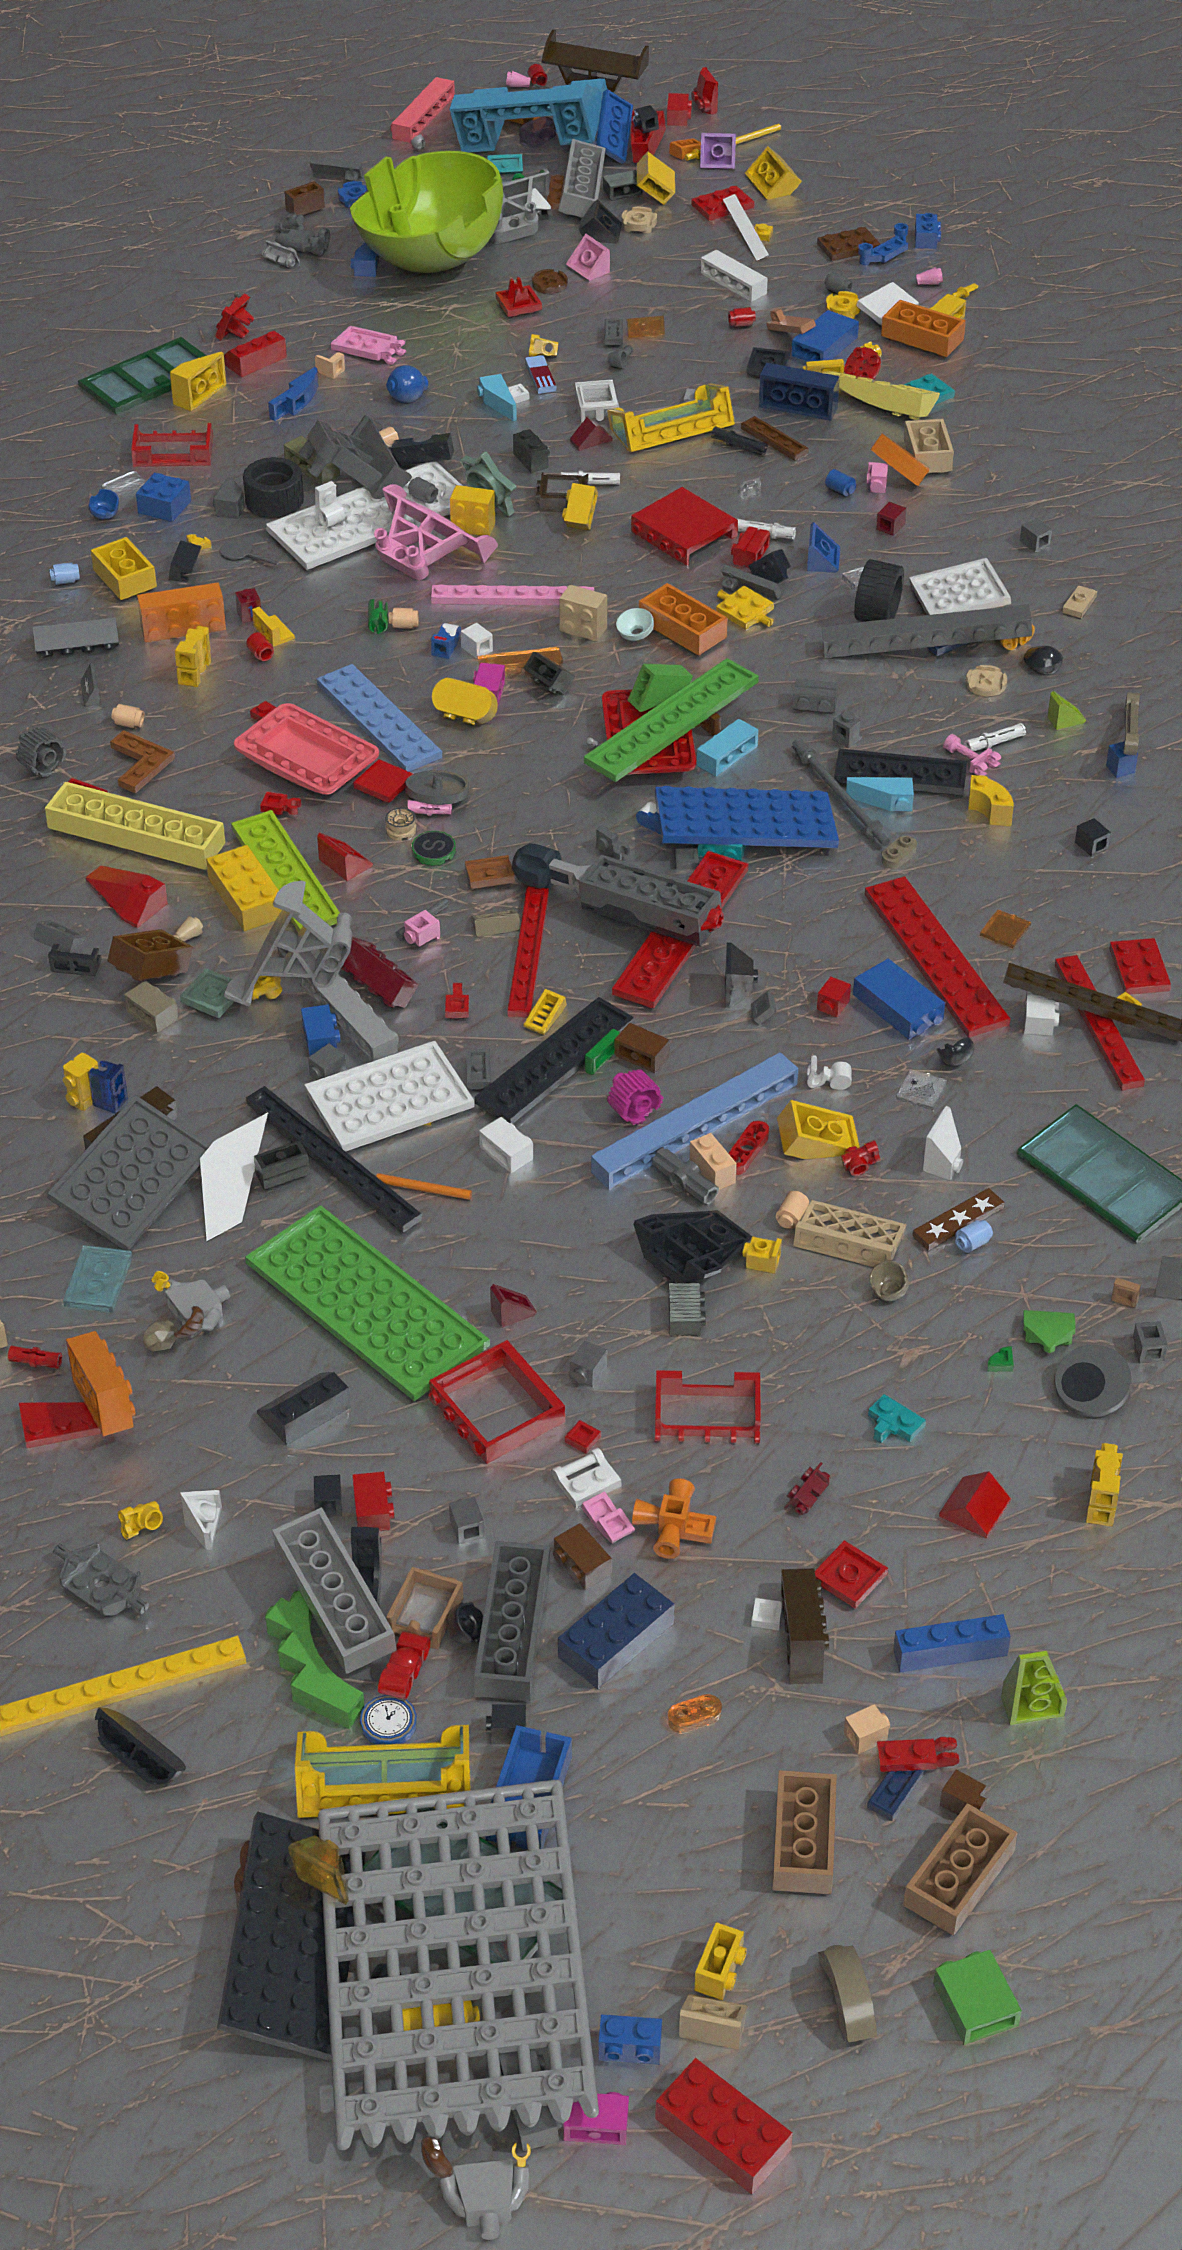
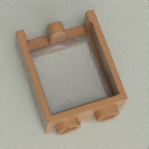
M412 1567L386 1616V1620L392 1628L394 1635L400 1637L402 1631L430 1637V1647L439 1649L441 1640L447 1630V1616L452 1608L464 1599L463 1582L452 1577L434 1574L426 1569L421 1570Z

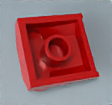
M703 67L698 77L697 87L691 92V97L699 110L712 115L717 114L718 81L715 80L707 67Z

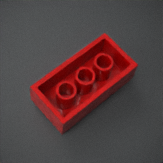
M697 2058L684 2069L656 2100L655 2119L751 2195L791 2151L793 2132Z

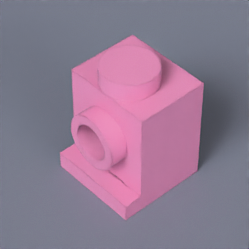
M869 462L867 484H870V492L886 493L888 463Z
M426 910L404 922V937L409 944L415 943L420 947L434 938L436 940L440 939V921Z

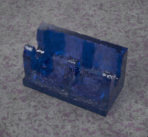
M100 1061V1066L107 1068L105 1071L91 1068L88 1072L93 1106L116 1114L128 1100L124 1065Z

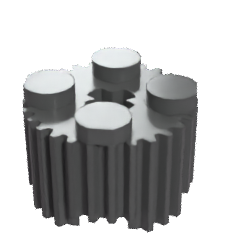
M36 727L32 731H23L20 734V744H18L19 748H17L16 759L36 775L38 774L41 777L51 776L54 772L52 769L55 770L56 766H59L58 763H62L66 759L64 757L67 755L65 753L67 750L63 747L64 744L60 738L47 729Z

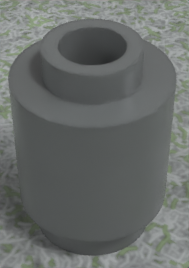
M835 272L828 274L824 282L826 289L837 294L840 291L850 292L853 286V282L849 278Z
M420 477L412 479L408 485L409 494L426 503L434 502L438 496V488Z

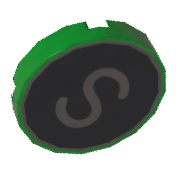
M427 831L419 834L412 842V854L422 864L431 866L441 865L445 863V860L449 858L451 860L456 853L455 840L445 832Z

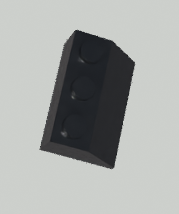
M335 1372L319 1373L259 1408L257 1414L288 1445L351 1408L349 1387Z

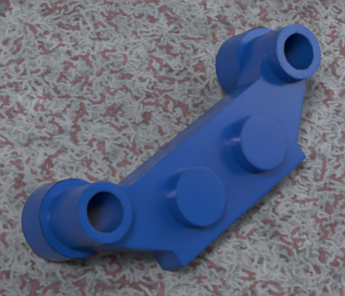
M905 223L895 224V237L875 248L869 243L860 244L858 247L859 263L861 265H869L870 262L885 263L908 250V243L906 242L908 225Z

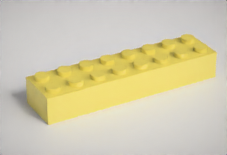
M65 782L45 807L49 829L207 870L206 858L217 855L225 844L224 824L222 822Z

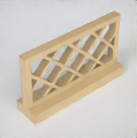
M811 1200L802 1220L798 1221L796 1225L793 1246L874 1267L883 1261L893 1260L906 1231L907 1224ZM814 1210L825 1212V1214L817 1216ZM845 1217L849 1220L841 1222L838 1218ZM831 1220L834 1224L825 1226L823 1222ZM868 1223L873 1226L864 1228L862 1224ZM852 1226H855L857 1228V1230L852 1232H849L846 1229ZM891 1229L898 1232L888 1234L885 1230ZM878 1232L881 1236L873 1238L870 1234Z

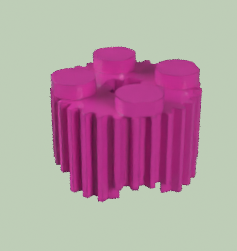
M641 1069L633 1070L632 1072L628 1071L627 1074L618 1073L612 1080L613 1087L610 1088L611 1091L608 1092L609 1096L607 1097L609 1105L623 1120L629 1121L632 1125L643 1124L646 1120L645 1116L648 1117L649 1113L653 1112V1109L657 1110L660 1108V1104L663 1103L662 1099H664L660 1094L661 1091L658 1085Z

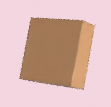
M1116 1278L1111 1300L1135 1308L1138 1303L1141 1285Z

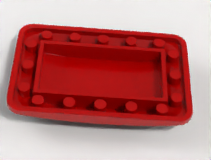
M632 689L610 690L603 693L602 708L606 741L653 709L650 708L639 712L628 701ZM692 729L628 774L687 772L695 769L696 755Z

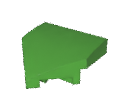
M1023 1310V1330L1026 1332V1342L1040 1343L1044 1346V1351L1048 1353L1054 1352L1055 1346L1072 1344V1335L1075 1334L1076 1328L1075 1313Z

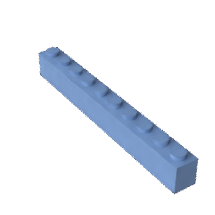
M781 1052L767 1058L762 1063L749 1068L720 1086L712 1088L709 1092L692 1099L689 1103L674 1109L669 1114L654 1120L627 1137L617 1140L614 1144L603 1150L597 1151L591 1156V1173L608 1189L615 1187L651 1167L653 1157L662 1147L670 1150L672 1153H676L690 1145V1141L716 1131L797 1086L798 1067Z

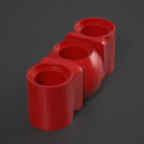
M402 1631L396 1644V1651L392 1652L389 1663H387L386 1668L381 1673L378 1693L404 1700L408 1698L413 1686V1680L418 1677L420 1668L428 1657L431 1645L430 1637Z

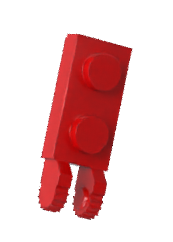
M939 1737L936 1740L877 1741L879 1770L881 1772L937 1769V1767L957 1765L960 1762L959 1754L955 1752L948 1753L955 1750L957 1741L952 1737Z

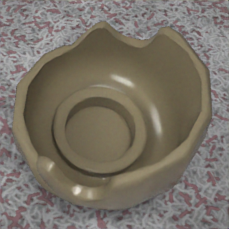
M892 1260L883 1261L874 1266L869 1275V1281L874 1294L883 1301L898 1300L907 1292L909 1286L908 1275L900 1263Z

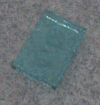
M83 1245L63 1299L64 1307L113 1313L133 1257L132 1251Z

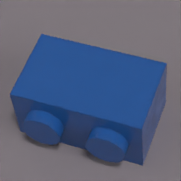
M329 1004L301 1008L302 1026L309 1057L327 1044H331L337 1049V1043H341L339 1029L334 1030V1027H337L336 1015L330 1012Z

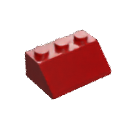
M276 331L268 332L224 354V364L241 378L287 358L285 338Z

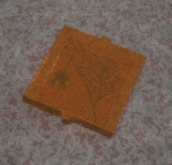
M997 910L980 932V936L993 940L996 944L1000 943L1014 949L1031 926V922L1017 917L1016 914L1011 915Z

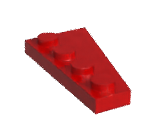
M84 1402L19 1403L27 1449L102 1434Z

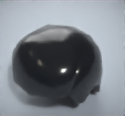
M968 1037L957 1041L954 1045L945 1044V1049L937 1048L936 1050L944 1063L949 1066H958L964 1064L972 1057L974 1043Z
M473 1602L459 1603L452 1608L447 1616V1628L450 1636L462 1644H473L480 1641L483 1623L481 1610L475 1607Z

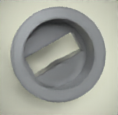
M417 135L411 140V144L416 150H421L425 148L426 141L422 135Z

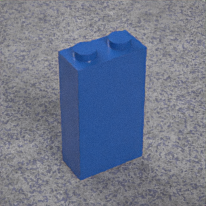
M827 310L815 320V327L803 334H798L792 339L791 356L806 362L832 360L858 338L859 321Z
M889 958L854 978L853 995L909 1040L944 1020L945 1002Z

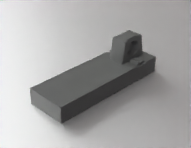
M311 157L309 162L314 173L345 176L346 182L357 181L358 178L362 179L364 175L361 163Z
M726 564L721 570L724 576L721 585L726 590L733 592L738 585L746 586L753 591L777 600L782 593L778 584Z

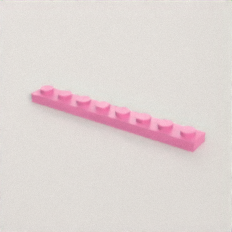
M432 585L431 604L559 605V598L567 589V586ZM581 586V588L594 591V587Z

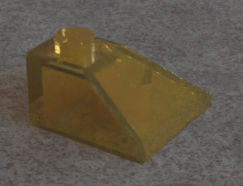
M316 1836L291 1843L288 1850L298 1878L346 1905L349 1901L339 1847L331 1840L326 1839L323 1841Z

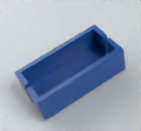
M516 1725L496 1787L555 1779L561 1781L563 1787L572 1759V1738L547 1732L545 1736L546 1753L541 1752V1731ZM551 1792L534 1794V1798L552 1796ZM522 1796L507 1797L505 1801L521 1800ZM549 1828L538 1829L540 1849L544 1847ZM526 1831L508 1833L509 1846L514 1841L517 1848L528 1850ZM497 1835L485 1836V1840L497 1843Z

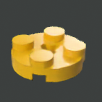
M840 291L838 295L833 296L832 293L826 298V310L851 319H855V315L861 312V309L856 306L859 299L855 293Z

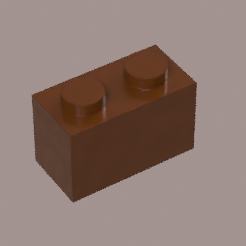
M315 181L284 191L285 207L288 213L295 212L296 215H304L325 208L324 188Z
M630 1022L615 1038L616 1057L650 1072L656 1073L669 1058V1039Z
M581 1523L554 1538L553 1556L559 1565L563 1564L568 1570L571 1579L575 1583L579 1582L585 1590L612 1575V1558Z

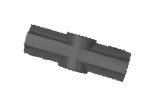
M663 1147L653 1157L652 1165L669 1177L672 1186L676 1190H686L702 1203L710 1204L714 1201L719 1193V1187L701 1174L700 1168L696 1163L690 1160L684 1162L670 1150Z

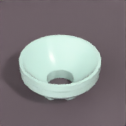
M632 608L623 612L618 617L616 627L624 639L638 641L651 633L654 627V620L652 614L646 609ZM635 629L643 630L639 634H632V631Z

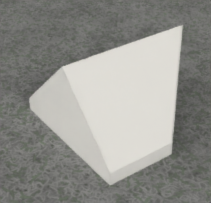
M536 188L532 189L531 202L536 204V213L542 215V210H547L548 215H552L549 203Z
M220 1491L180 1492L185 1526L205 1549L211 1550L222 1509Z

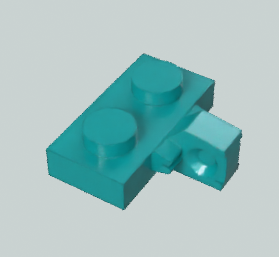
M885 1394L868 1410V1416L874 1419L877 1424L874 1428L873 1438L880 1443L891 1433L894 1435L898 1434L911 1442L926 1426V1419Z

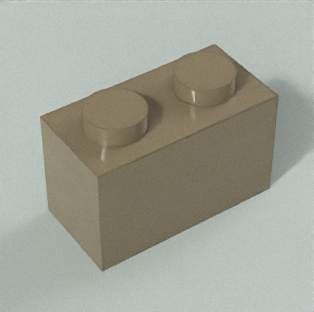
M147 981L142 982L124 994L126 1011L156 1033H159L178 1020V1005L176 1001Z

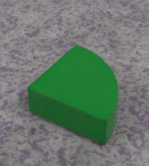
M1012 1346L1000 1348L997 1353L989 1358L987 1372H1013Z

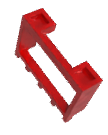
M212 423L207 424V431L205 433H196V430H192L191 433H177L176 430H172V433L153 431V434L141 433L138 424H134L131 448L133 467L211 466L213 445ZM206 441V445H190V453L152 454L151 446H140V442Z
M656 1370L655 1441L660 1442L661 1435L679 1436L678 1442H684V1436H705V1443H710V1437H731V1443H736V1437L754 1438L755 1444H760V1372H734V1385L682 1384V1371ZM661 1395L754 1397V1425L749 1427L665 1425L661 1422Z

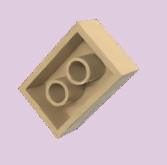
M944 419L905 421L904 443L906 450L929 467L928 473L952 471L954 451Z

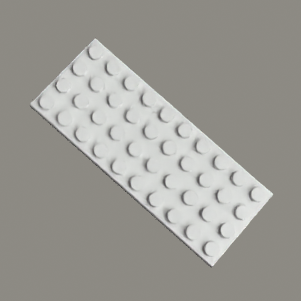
M436 461L427 462L406 470V472L411 474V480L420 477L434 484L438 488V496L432 503H426L411 496L408 490L409 481L403 487L407 493L405 498L429 508L443 517L450 515V497L456 485H463ZM364 486L336 497V501L340 504L345 514V520L328 528L322 526L316 520V508L314 505L267 523L266 531L308 570L375 544L377 540L374 532L378 528L386 529L389 536L395 511H390L385 497L373 498L368 488ZM404 514L403 519L417 527L421 525L417 520Z

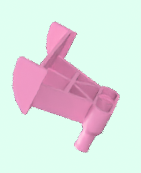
M392 484L382 489L390 511H395L389 536L386 529L383 530V528H378L374 532L377 540L376 548L383 562L413 579H425L429 574L428 565L461 546L478 554L483 563L487 561L497 548L498 543L491 536L482 535L474 538L438 513L406 499L407 493L404 488ZM404 514L420 522V527L403 519ZM432 530H435L447 538L441 540L430 533ZM419 542V549L418 547L415 548L414 545L406 547L407 545ZM426 544L429 545V546H431V547H430L429 549H427V550H426Z

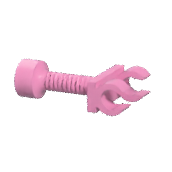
M954 734L949 735L944 742L943 747L950 753L957 751L972 760L970 761L969 772L974 773L976 776H985L987 774L984 772L988 769L986 763L992 768L1001 764L998 760L1002 757L998 752H992V749L988 748L979 755L960 744L961 739Z

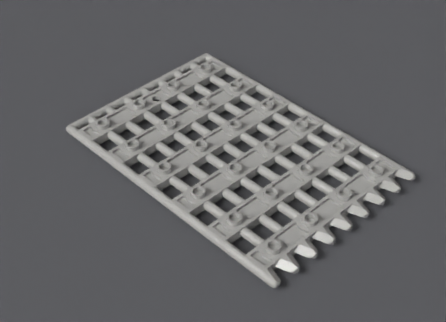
M555 1779L320 1810L318 1823L336 2147L339 2150L348 2149L354 2131L360 2130L366 2144L375 2148L381 2143L386 2126H392L396 2138L400 2142L407 2144L414 2136L417 2122H423L428 2135L438 2140L445 2132L448 2118H454L459 2130L469 2136L476 2129L479 2114H486L491 2127L500 2132L508 2123L510 2110H517L523 2124L533 2127L539 2120L541 2107L547 2105L553 2118L563 2124L570 2117L573 2102L578 2101L587 2117H597L599 2106L561 1781ZM551 1792L552 1795L534 1798V1794ZM522 1796L521 1800L505 1801L507 1797ZM493 1799V1803L476 1805V1801ZM464 1803V1807L447 1809V1805ZM435 1807V1811L418 1813L417 1810L421 1808ZM406 1811L404 1815H388L390 1812ZM377 1814V1818L359 1820V1816ZM348 1818V1822L330 1824V1820ZM441 1822H445L448 1824V1826L445 1829H439L437 1827V1825ZM555 1827L557 1847L540 1849L538 1829ZM526 1831L528 1851L510 1853L508 1833ZM497 1835L498 1855L481 1857L479 1837ZM467 1839L469 1858L451 1861L450 1841ZM438 1842L439 1862L422 1864L420 1845ZM409 1846L410 1866L392 1868L391 1848ZM379 1850L380 1870L363 1872L362 1852ZM350 1854L351 1873L333 1876L332 1856ZM561 1879L563 1900L545 1902L543 1881ZM531 1883L533 1904L515 1906L513 1885ZM502 1887L503 1907L485 1909L484 1889ZM472 1891L474 1911L456 1913L454 1893ZM442 1895L444 1915L426 1917L424 1897ZM412 1898L414 1919L396 1921L395 1900ZM383 1902L384 1923L366 1925L365 1904ZM353 1906L354 1927L336 1929L335 1908ZM567 1933L569 1954L551 1956L549 1935ZM537 1936L539 1958L521 1960L519 1939ZM507 1940L509 1961L491 1964L489 1942ZM477 1944L478 1965L460 1968L459 1946ZM447 1948L448 1969L430 1971L428 1950ZM416 1952L418 1973L400 1975L398 1954ZM386 1956L388 1977L370 1979L368 1958ZM356 1960L358 1981L339 1983L338 1962ZM573 1987L575 2009L557 2011L554 1989ZM542 1991L545 2013L526 2015L524 1993ZM512 1995L514 2017L496 2019L494 1997ZM482 1999L483 2021L465 2023L463 2001ZM451 2003L453 2025L434 2027L433 2005ZM421 2007L422 2029L404 2031L402 2009ZM390 2011L392 2033L373 2035L372 2013ZM360 2015L361 2037L343 2039L341 2017ZM579 2043L581 2066L563 2068L561 2045ZM548 2047L550 2070L532 2072L530 2049ZM517 2051L519 2074L501 2076L499 2053ZM487 2055L488 2078L470 2080L468 2057ZM456 2059L457 2082L439 2084L437 2061ZM425 2063L426 2086L408 2088L406 2065ZM394 2067L395 2090L377 2092L375 2069ZM363 2071L364 2094L346 2096L345 2073Z

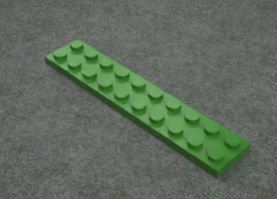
M726 658L584 756V764L617 782L759 682V676Z

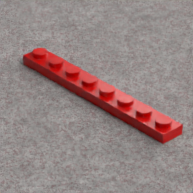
M1077 955L1055 959V967L1062 980L1096 991ZM1078 1009L1121 1091L1144 1087L1145 1079L1113 1020Z

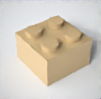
M569 585L559 598L560 631L597 642L607 629V595Z

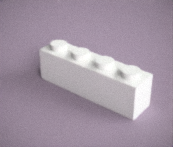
M718 250L701 257L702 275L751 302L767 294V277Z

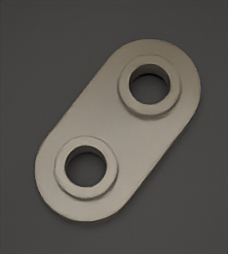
M907 835L897 838L883 851V865L892 869L901 867L916 853L917 841Z

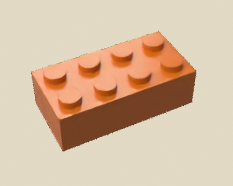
M899 300L882 317L881 336L905 343L908 346L920 348L924 351L936 353L939 356L948 357L964 340L966 320Z
M219 582L137 595L140 624L145 643L185 637L189 628L196 629L197 626L208 627L209 633L226 630L223 596Z
M668 583L639 600V608L646 609L652 614L654 630L698 656L727 638L726 616Z
M96 1331L66 1339L72 1381L102 1435L106 1436L133 1428L132 1417L136 1416L132 1401L129 1400V1395H132L131 1384L128 1379L124 1380L121 1366H116L114 1354L112 1352L109 1353L105 1339L101 1340Z

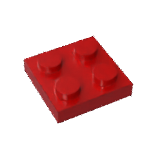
M845 1540L815 1570V1577L821 1580L822 1588L855 1609L888 1575V1567Z

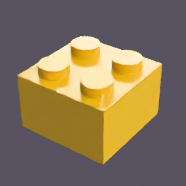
M456 485L450 497L451 522L468 534L490 536L495 525V490Z

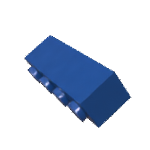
M1004 1614L895 1630L893 1651L901 1673L1008 1656L1011 1636Z

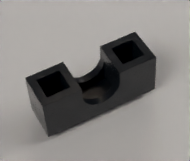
M451 433L432 435L430 439L422 442H414L413 438L394 440L391 446V453L398 466L451 460L454 447Z

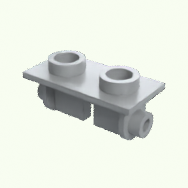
M265 241L268 246L262 252V256L265 259L273 262L277 260L278 264L286 267H293L295 262L300 263L297 252L293 248H286L277 242Z

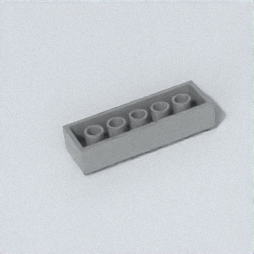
M572 139L566 161L558 211L583 218L592 204L598 199L606 148Z
M322 1507L272 1530L277 1552L346 1674L396 1651L395 1635Z

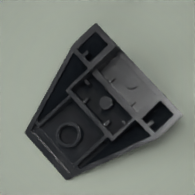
M718 1210L651 1214L635 1220L633 1224L644 1258L656 1269L668 1276L674 1283H690L720 1273L744 1249L745 1243L751 1242L753 1237Z

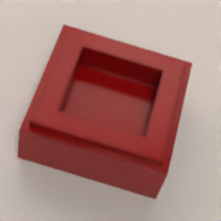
M579 1420L565 1436V1443L587 1454L601 1438V1431Z

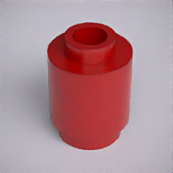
M540 64L531 65L528 68L527 74L531 78L532 84L545 86L548 77Z
M751 307L736 308L728 311L729 325L735 328L752 326L753 322L756 321L755 311H752Z
M255 632L248 637L246 646L258 660L268 661L273 657V645L262 633Z

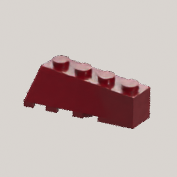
M352 936L350 953L341 969L348 973H353V978L359 983H366L369 986L368 990L377 996L381 995L384 998L383 1002L388 1006L405 1008L419 984L406 972L398 969V965L387 959V955L382 951L376 950V946L373 943Z

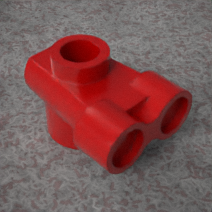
M875 1140L865 1143L864 1146L859 1148L856 1146L849 1147L841 1155L845 1170H849L853 1176L864 1174L869 1169L868 1164L871 1165L881 1161Z

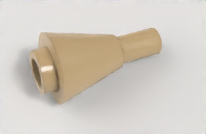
M188 916L174 936L182 941H187L202 935L203 925L197 917Z

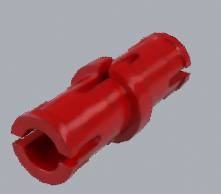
M11 1345L8 1351L9 1362L30 1364V1367L35 1368L37 1366H45L59 1369L62 1364V1353L44 1351L40 1347L30 1349Z

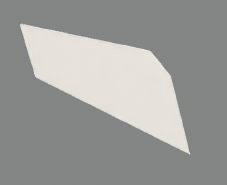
M268 1113L215 1140L200 1158L207 1241L238 1225L243 1220L255 1169L254 1155H257L259 1152Z

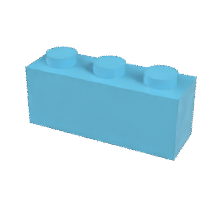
M740 719L736 720L720 733L714 735L705 744L699 746L696 752L697 766L714 776H718L758 746V729Z

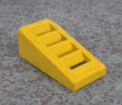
M544 989L523 1026L545 1035L567 1005L566 997ZM543 1009L549 1011L550 1014L543 1012ZM540 1015V1016L545 1017V1018H547V1019H546V1020H543V1019H541V1018H538V1016ZM536 1021L538 1023L543 1024V1026H538L536 1024H533V1022Z

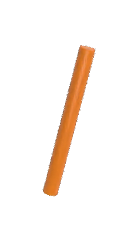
M380 1173L376 1175L386 1185L471 1200L472 1190Z

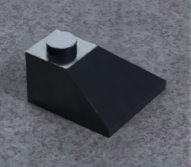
M597 199L581 219L579 231L583 237L587 234L599 243L616 244L619 241L622 222Z
M727 942L725 1008H730L753 993V983H758V969H754V960L733 943Z

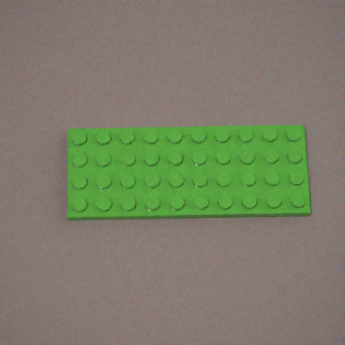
M321 1205L245 1256L247 1265L413 1401H416L430 1390L429 1380L477 1356L490 1346V1339Z

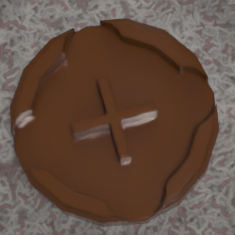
M543 269L536 272L534 277H532L533 288L544 294L559 293L565 290L568 285L567 275L560 270L554 272V269Z

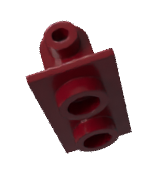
M822 1462L814 1469L809 1467L800 1477L803 1481L801 1486L799 1487L796 1484L786 1497L790 1500L784 1506V1509L791 1504L799 1515L810 1511V1508L818 1499L810 1492L812 1491L819 1497L830 1484V1475L819 1470L823 1464Z

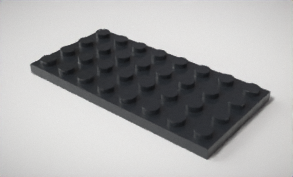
M257 1811L253 1819L217 2030L331 2061L319 1829ZM362 1852V1868L365 1863L366 1852ZM350 1854L332 1856L333 1876L351 1873ZM353 1906L335 1908L336 1929L354 1927ZM350 1960L338 1962L339 1983L347 1982Z

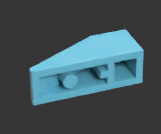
M502 375L479 377L477 393L479 397H482L484 404L510 420L517 421L516 403Z
M847 777L846 792L852 799L888 811H912L914 797L912 778Z

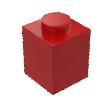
M830 976L818 992L817 1010L838 1017L850 1002L851 984Z

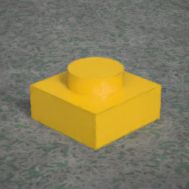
M756 224L754 229L760 240L769 242L773 234V226Z

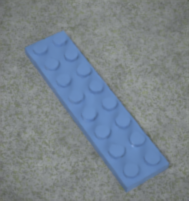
M353 664L317 678V685L401 769L411 772L442 758V750Z

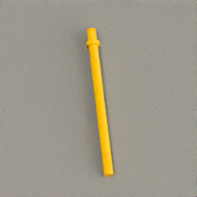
M775 124L736 137V145L780 131L781 125ZM694 149L691 153L685 154V160L700 159L701 149Z

